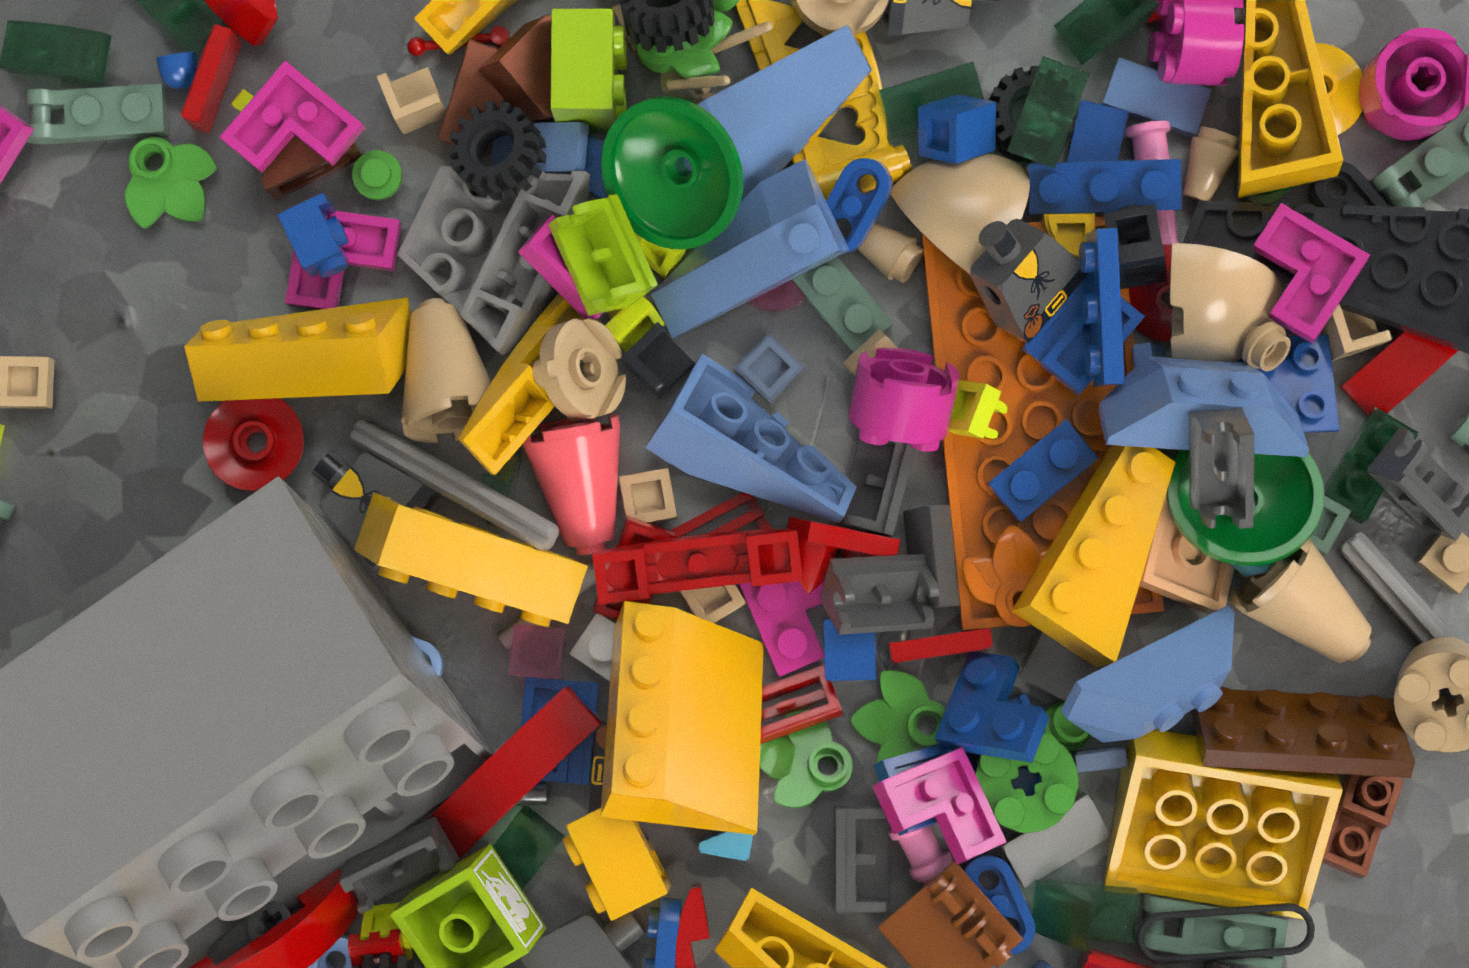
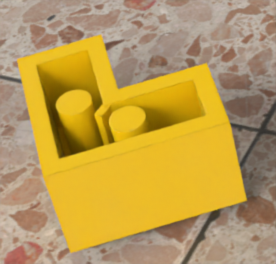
M601 808L567 824L566 827L570 835L564 837L563 842L574 865L578 866L584 863L591 881L585 885V888L598 914L607 911L610 920L613 921L667 894L672 884L650 839L646 840L638 821L600 817Z

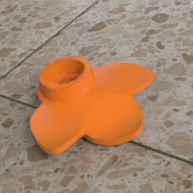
M1010 525L999 537L993 551V559L984 557H966L964 559L963 573L970 592L977 600L995 605L999 617L1005 623L1014 627L1030 626V623L1011 611L1014 607L1012 598L1015 593L1024 591L1047 551L1038 555L1037 548L1030 536L1021 529Z

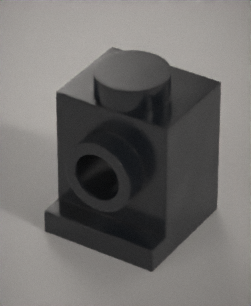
M1155 204L1145 206L1128 205L1117 211L1104 213L1106 228H1117L1120 290L1166 282L1165 257Z

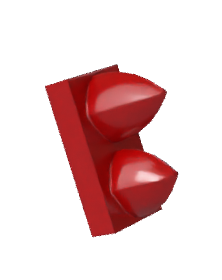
M789 517L787 529H797L803 581L800 582L808 594L813 592L825 580L830 559H836L839 548H842L841 558L892 556L898 554L899 539Z

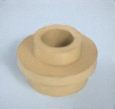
M1267 322L1251 329L1243 342V362L1255 369L1260 368L1263 371H1271L1279 366L1288 355L1291 341L1286 336L1285 329L1276 322Z

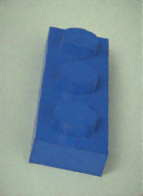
M1181 159L1029 163V214L1113 212L1128 205L1145 206L1155 204L1156 211L1181 210Z
M1117 228L1095 229L1086 234V242H1081L1079 247L1080 270L1082 273H1088L1089 292L1082 296V319L1084 324H1090L1091 345H1086L1084 349V367L1086 375L1093 376V387L1125 384Z

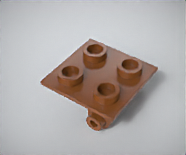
M955 860L877 927L912 968H991L993 965L998 968L1011 957L1012 953L1010 951L1024 940L966 872L956 864Z

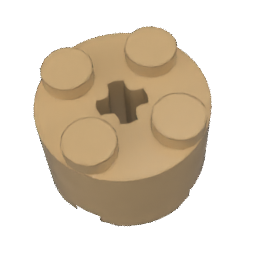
M1440 637L1425 641L1410 652L1399 669L1394 694L1396 716L1404 731L1424 750L1460 752L1469 749V644L1465 640L1454 637ZM1449 688L1452 695H1457V699L1447 701L1444 696H1439L1440 689Z

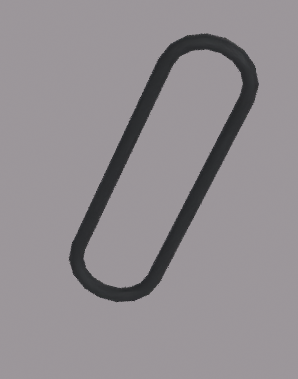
M1290 903L1159 912L1149 915L1141 922L1137 929L1136 942L1139 951L1146 959L1159 964L1284 956L1300 953L1309 947L1314 938L1315 925L1306 909L1297 904ZM1293 911L1300 914L1307 925V935L1304 940L1297 946L1286 948L1156 956L1147 949L1144 942V933L1151 923L1168 919Z

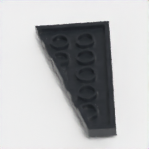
M1199 201L1182 243L1212 246L1248 256L1273 271L1281 282L1282 288L1285 289L1295 276L1252 250L1256 240L1279 206H1262L1261 203ZM1314 204L1287 206L1370 254L1368 261L1339 303L1341 309L1469 354V209L1459 208L1458 211L1425 210L1424 207L1343 205L1342 208L1314 207Z

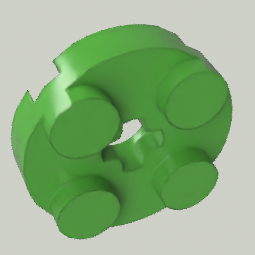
M1043 733L1033 763L981 755L975 771V775L998 824L1019 833H1034L1054 826L1060 822L1075 802L1078 789V772L1075 762L1069 751L1053 735ZM1027 766L1030 773L1039 774L1041 782L1034 785L1035 794L1026 796L1023 789L1013 788L1011 780L1019 776V767Z

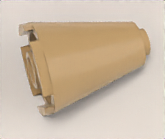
M433 298L420 303L419 308L410 315L401 424L403 425L404 436L413 441L438 443L437 434L453 433L454 441H459V436L479 400L490 385L491 380L466 322L459 315L454 304H449L442 298Z
M1310 538L1293 554L1273 562L1265 573L1244 577L1239 572L1245 581L1239 591L1233 586L1230 589L1229 602L1239 612L1336 663L1359 659L1371 644V639L1369 638L1372 630L1371 625Z

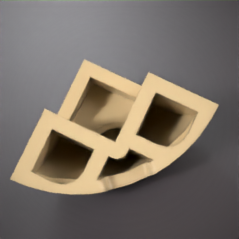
M987 153L958 164L932 159L919 165L902 177L892 187L891 196L909 220L936 247L970 274L971 266L985 251L979 242L980 232L986 225L994 221H1002L1007 225L1011 220H1021L1029 196L1030 180L1026 168L1010 159Z
M1172 243L1170 304L1173 307L1172 358L1230 362L1240 360L1242 358L1243 342L1250 330L1258 325L1273 322L1269 315L1282 295V286L1278 277L1262 263L1237 252L1198 244Z

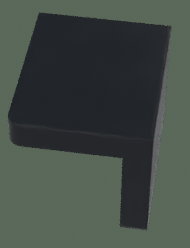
M659 322L622 356L625 366L659 400L695 365V362L666 334V329Z

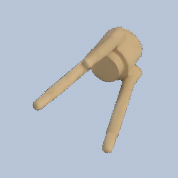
M766 21L725 37L711 51L713 54L751 40L772 30L773 25L771 22ZM673 70L661 73V86L665 97L681 98L694 104H699L715 95L714 93H708L711 87L725 86L730 83V78L727 75L683 78Z

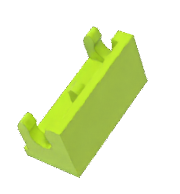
M617 194L577 204L572 207L574 214L555 218L548 224L588 316L628 307L658 286Z

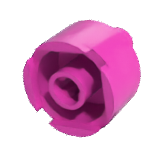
M1156 0V12L1158 15H1161V19H1159L1158 32H1151L1148 58L1150 62H1158L1159 80L1164 81L1166 84L1228 85L1229 83L1226 78H1234L1242 55L1244 24H1235L1234 8H1244L1243 0Z
M1434 28L1410 29L1391 40L1371 59L1361 76L1359 98L1368 126L1391 138L1404 141L1420 140L1437 133L1455 119L1469 103V54L1465 55L1462 49L1455 43L1457 40L1449 33Z
M877 348L876 357L868 358L867 351L861 353L858 359L848 412L850 421L860 429L859 439L873 445H885L889 441L908 443L911 447L920 451L931 452L938 450L940 440L944 439L948 434L960 377L958 370L948 362H946L945 370L932 365L933 355L911 349Z

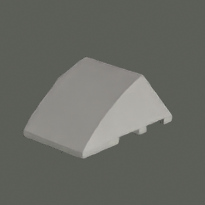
M440 166L397 255L436 293L441 295L449 304H454L459 315L472 325L495 350L504 355L520 342L532 324L558 293L518 251L539 225L553 214L558 218L574 214L573 206L588 201L590 174L587 171H572L571 174H554L543 171L539 179L530 175L527 181L532 187L528 191H525L519 185L516 187L518 197L509 199L502 192V201H494L489 195L487 198L479 196L458 176L452 166Z

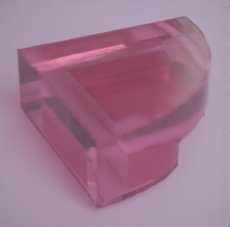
M790 280L746 303L763 311L780 312L801 305L806 301L807 297Z

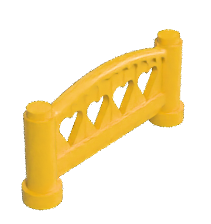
M740 0L735 5L743 30L766 21L771 22L773 25L772 30L748 40L758 71L800 50L785 46L803 23L793 6L771 0ZM866 32L857 34L855 39L872 71L839 107V109L848 107L856 112L857 122L855 126L863 131L864 141L859 145H850L818 137L837 113L836 111L810 137L809 143L799 154L796 153L791 159L793 165L804 159L807 160L826 201L843 169L856 159L869 158L883 163L891 174L892 183L899 181L904 175L912 171L905 147L903 145L894 147L887 138L888 129L883 88L877 62ZM870 174L863 176L860 180L861 190L865 193L875 189L876 181L874 177Z

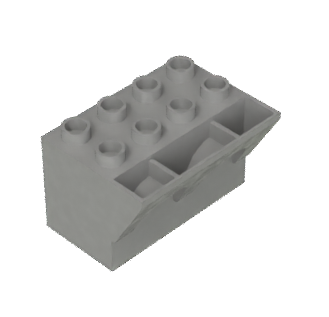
M278 476L0 668V895L21 938L90 967L190 968L207 956L210 946L218 938L229 933L249 915L262 908L268 902L276 901L285 905L290 911L294 910L300 905L297 899L298 895L337 869L343 870L347 859L406 831L439 808L495 752L441 676H438L424 652L420 650L404 624L396 616L357 552ZM267 916V919L272 923L277 921L273 917Z

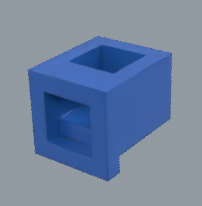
M324 193L277 215L302 268L311 277L320 275L321 278H328L342 272L349 266L347 263L348 258L342 246L349 243V239L338 217L335 215L328 218V215L335 213L336 210Z

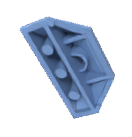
M1146 356L1125 377V384L1117 385L1100 402L1098 407L1106 445L1189 450L1190 412L1242 408L1254 432V454L1307 457L1309 452L1298 414L1262 372L1244 362Z
M1227 605L1076 681L1061 709V713L1066 719L1102 743L1136 739L1155 729L1165 732L1176 725L1185 713L1195 708L1198 712L1207 710L1222 696L1223 692L1220 687L1231 671L1235 612Z

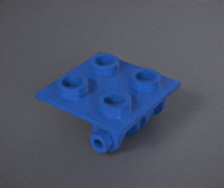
M1318 335L1313 344L1300 336H1287L1291 341V346L1284 361L1271 371H1263L1260 368L1257 370L1269 379L1298 414L1304 433L1339 432L1329 336Z

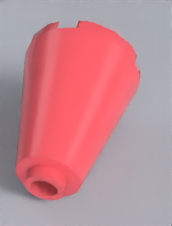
M607 414L609 423L603 424L596 422V418L577 423L572 422L568 418L539 424L541 434L529 436L522 444L555 524L559 528L564 545L566 547H576L578 555L606 550L605 542L615 538L621 427L619 414Z

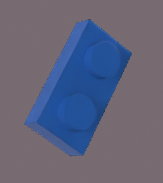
M1066 419L986 485L1013 518L1020 523L1094 463L1098 456Z

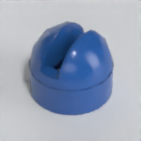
M196 52L170 54L156 58L160 76L166 85L174 89H180L181 87L189 88L198 67Z

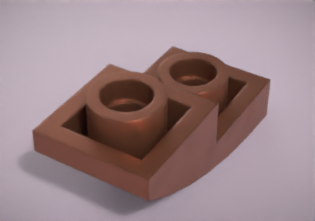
M469 38L453 84L454 89L438 132V139L454 144L449 139L451 131L461 133L462 128L456 122L461 116L470 121L473 116L469 109L477 106L482 112H485L484 102L493 101L500 107V103L504 98L479 69L498 48ZM488 146L485 148L483 155H485Z
M1346 775L1323 856V864L1358 879L1367 876L1381 830L1390 825L1403 785V779L1385 776Z

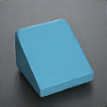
M720 831L701 838L698 850H701L700 853L746 861L750 856L753 835Z

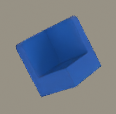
M953 95L918 107L919 156L958 164L995 150L996 102L964 95Z
M822 620L825 679L827 681L876 680L875 632L839 635L831 620Z

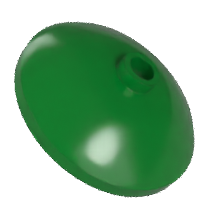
M661 96L646 99L631 106L610 127L604 141L601 156L604 187L608 196L618 195L630 224L638 236L664 248L683 250L704 245L726 230L735 218L742 200L743 170L733 140L713 115L690 101L676 97ZM684 157L691 164L692 171L688 170L685 167L683 162Z
M1180 449L1173 460L1175 461V466L1166 493L1171 517L1186 540L1196 549L1213 559L1240 566H1258L1273 563L1288 557L1300 549L1308 541L1318 525L1324 506V485L1320 471L1309 453L1307 457L1254 454L1253 528L1239 529L1232 522V517L1229 515H1216L1215 528L1205 526L1200 519L1197 509L1191 510L1189 505V450Z

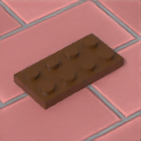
M1221 686L1220 689L1223 694L1215 704L1202 712H1198L1196 708L1191 710L1203 766L1402 778L1412 777L1415 759L1406 733L1396 716L1393 698H1382L1376 695H1366L1363 697L1331 695L1325 692L1313 694L1290 693L1273 689L1262 691L1237 690Z

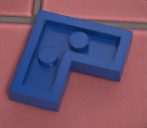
M974 651L968 652L935 736V740L942 748L957 750L963 747L964 751L969 753L1033 763L1049 717L1042 707L1007 702L1020 670V666L1014 657Z

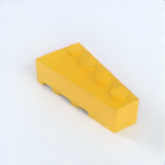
M1244 0L1238 198L1337 177L1343 163V156L1306 1Z
M408 297L236 322L228 320L207 322L200 327V330L184 346L197 400L202 402L389 394L406 370L411 315Z
M1111 445L1011 611L1094 667L1116 662L1175 461L1156 448Z
M373 492L354 547V551L380 566L377 573L380 576L405 584L408 583L410 575L428 581L427 590L454 599L458 590L476 595L473 604L499 613L503 612L505 605L522 610L521 619L544 627H549L551 619L566 624L569 623L588 568L587 565L572 558L545 549L539 550L530 544L509 537L505 539L496 533L461 522V524L453 522L452 519L416 506L413 509L405 507L391 500L390 497Z
M753 888L749 890L736 909L714 950L732 968H887Z

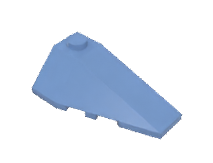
M848 25L697 104L721 123L734 142L743 170L742 200L761 181L779 173L796 153L799 154L809 143L810 137L829 116H832L872 71ZM684 157L683 162L685 167L688 170L692 171L691 164Z
M804 159L761 181L741 201L735 218L726 230L710 242L696 247L651 293L672 339L850 251L807 160Z
M701 354L658 423L645 448L688 475L840 523L847 512L857 487L814 446H802L785 430L789 422L780 413L776 412L770 416L752 398L756 391L744 379L704 354Z

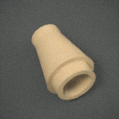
M1200 127L1198 136L1191 139L1186 182L1182 192L1183 196L1196 201L1212 200L1215 191L1239 154V151L1235 150L1239 138L1217 129Z
M874 223L865 242L858 248L889 281L895 278L901 283H904L913 274L923 257L924 251L923 248L916 245V238Z

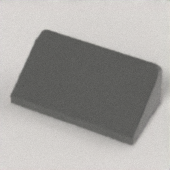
M930 505L903 511L908 555L924 554L927 559L926 565L939 588V597H928L926 595L928 604L932 609L960 606L950 505Z

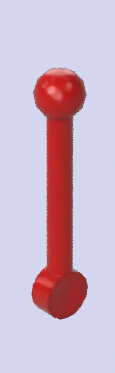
M497 26L490 33L478 34L471 39L484 44L492 43L495 47L500 48L510 39V36L505 27ZM420 37L411 38L407 44L408 52L418 57L427 50L442 49L434 40L424 41Z

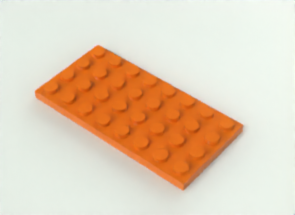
M1095 216V229L1106 228L1105 217ZM1042 221L1027 223L1044 232ZM922 233L920 238L921 247L924 249L923 267L933 364L945 370L946 362H948L958 370L959 380L985 383L1000 390L1001 394L998 400L1005 403L1008 407L1006 414L993 412L988 425L989 428L999 432L997 438L984 437L982 439L958 435L948 431L947 436L941 440L948 505H950L960 600L959 616L961 631L1011 626L999 617L995 605L977 600L970 592L964 578L963 561L966 557L993 559L996 543L1004 530L1010 525L1021 529L1030 536L1037 548L1038 555L1048 551L1111 445H1106L1098 407L1100 402L1117 385L1093 387L1092 379L1078 396L1039 365V362L1030 354H1026L1021 350L1026 342L995 325L970 274L945 255ZM1121 289V297L1130 304L1129 289ZM1133 331L1123 342L1124 378L1134 369L1132 348L1135 343ZM1067 419L1098 456V459L1018 523L986 484ZM1141 586L1138 587L1131 615L1164 611L1162 595ZM1022 592L1014 594L1012 598L1013 606H1015Z

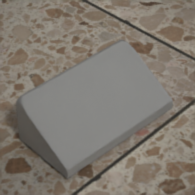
M1082 792L1075 797L1073 807L1060 822L1039 832H1017L1006 839L1007 842L1000 845L999 848L1023 888H1027L1111 835L1089 794Z

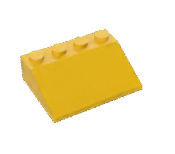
M624 601L613 633L600 817L750 835L757 833L763 642L674 607Z
M1155 729L1139 738L1128 739L1126 746L1128 767H1122L1120 772L1104 875V886L1225 907L1290 903L1297 904L1308 911L1343 791L1338 774L1203 766L1197 737L1193 735L1169 731L1160 732ZM1293 911L1265 912L1267 914L1303 919L1300 914Z

